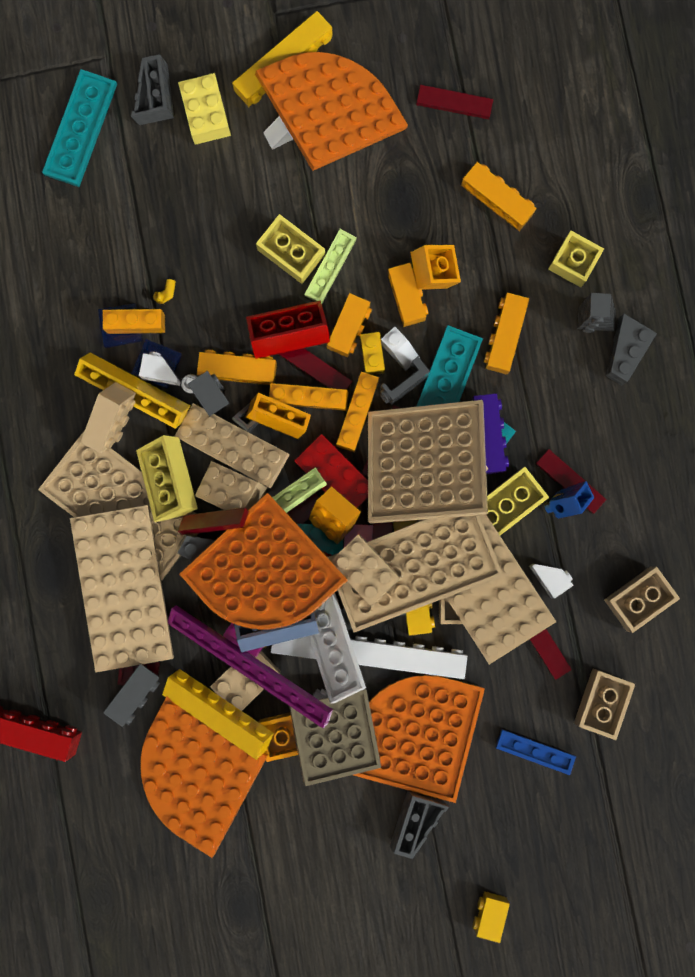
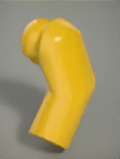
M167 279L165 290L154 293V301L158 304H164L172 299L176 281Z

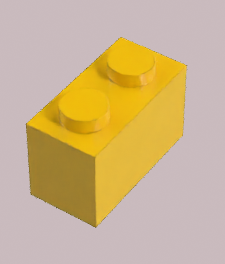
M380 332L361 334L360 341L365 373L370 375L384 374L385 367Z
M484 891L483 897H480L478 901V917L475 916L473 921V929H475L477 937L500 943L510 905L507 897Z

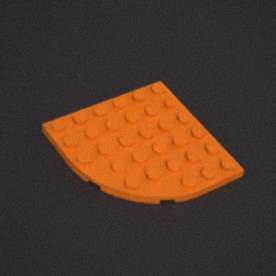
M307 52L285 58L256 70L255 76L312 171L399 133L408 127L407 122L383 84L363 66L345 57L324 52Z
M267 493L248 510L249 513L243 528L226 530L180 573L181 577L200 599L218 616L238 626L258 630L282 628L304 619L318 609L348 581L270 494Z
M436 675L407 677L386 686L369 701L381 768L354 774L353 776L456 803L485 688Z
M166 696L143 744L141 754L143 788L153 811L162 823L174 834L212 858L216 854L268 754L264 752L255 760L173 703Z

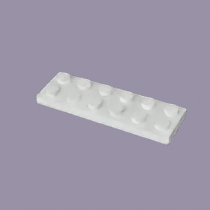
M334 593L314 611L319 633L309 636L330 703L341 701L366 688L336 594Z

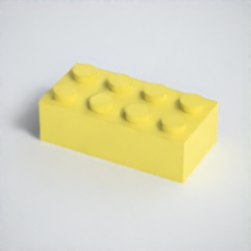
M523 467L487 495L488 514L486 515L499 535H502L547 500L549 496L527 468Z

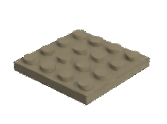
M366 689L336 703H330L328 697L318 699L333 709L329 722L324 728H321L289 706L304 786L381 768Z

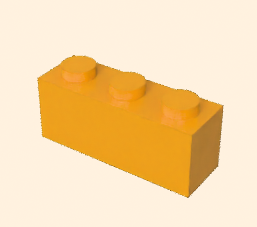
M407 263L389 268L388 277L403 327L425 321L428 309L425 303L422 304L421 297H423L422 290H417L414 269L411 267V264Z
M349 293L331 334L330 342L327 344V349L347 358L350 353H354L357 346L355 340L357 336L363 333L365 328L362 325L364 319H369L372 312L369 301Z
M161 309L103 310V330L108 334L165 333V314Z
M257 393L251 400L246 418L299 439L306 432L311 415L261 393Z

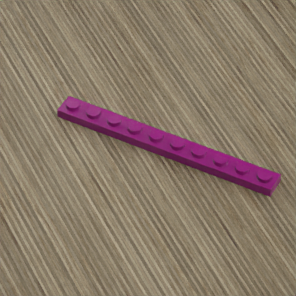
M177 605L171 609L168 619L170 626L321 728L327 726L333 712L332 708L246 651L241 652L240 647Z

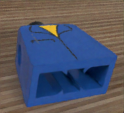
M587 481L558 491L550 501L545 502L544 507L547 513L554 512L558 519L582 514L592 502L594 496Z

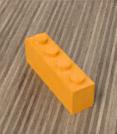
M476 162L463 178L461 184L463 188L518 231L524 227L537 209L532 201L520 196L518 190L506 185L500 176L492 174L490 169L484 164Z
M508 292L504 298L501 297L498 306L501 309L500 316L496 315L493 325L496 327L495 334L491 333L488 343L491 345L490 352H486L484 363H487L485 369L506 375L510 372L529 298Z
M205 350V353L199 352L197 376L208 371L210 375L215 374L218 380L270 385V383H275L277 362L270 356L255 359L254 355L251 354L235 356V353L232 352L216 354V351Z
M364 372L360 373L336 444L337 447L355 453L379 382V377Z
M270 383L269 397L289 406L347 411L348 390Z

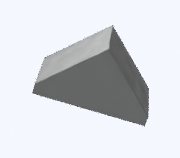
M249 403L232 420L243 430L251 433L259 423L246 418L250 406Z

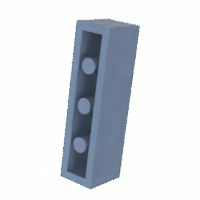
M314 612L292 625L277 629H249L234 624L241 652L319 633Z

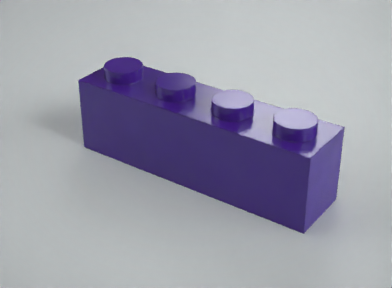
M497 394L474 396L472 401L483 400L485 452L486 466L488 467L486 474L505 472L506 467H509L508 456L504 455L506 438L505 436L502 437L501 430L504 429L503 417L500 418L499 410H502L501 399H498Z

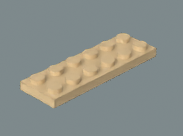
M194 403L175 434V437H179L185 443L270 489L289 457V454L217 415L213 414L209 417L205 409Z

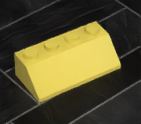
M163 435L136 450L154 522L181 517L198 509L179 437Z

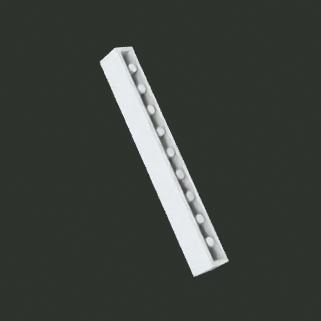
M309 636L274 644L271 648V653L316 659ZM362 636L350 639L358 665L465 679L467 655L463 654V650L451 649V652L444 651L443 647L432 646V649H424L425 645L413 644V647L405 646V642L394 641V644H387L384 639L375 638L373 642L367 641V637Z

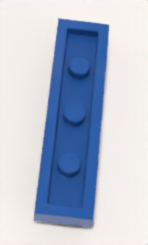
M501 729L495 746L496 749L567 775L571 774L576 759L575 755Z

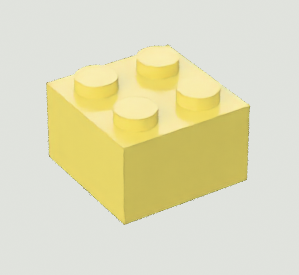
M570 231L548 270L582 287L604 248Z

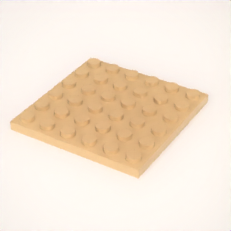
M483 400L368 412L369 523L488 514Z

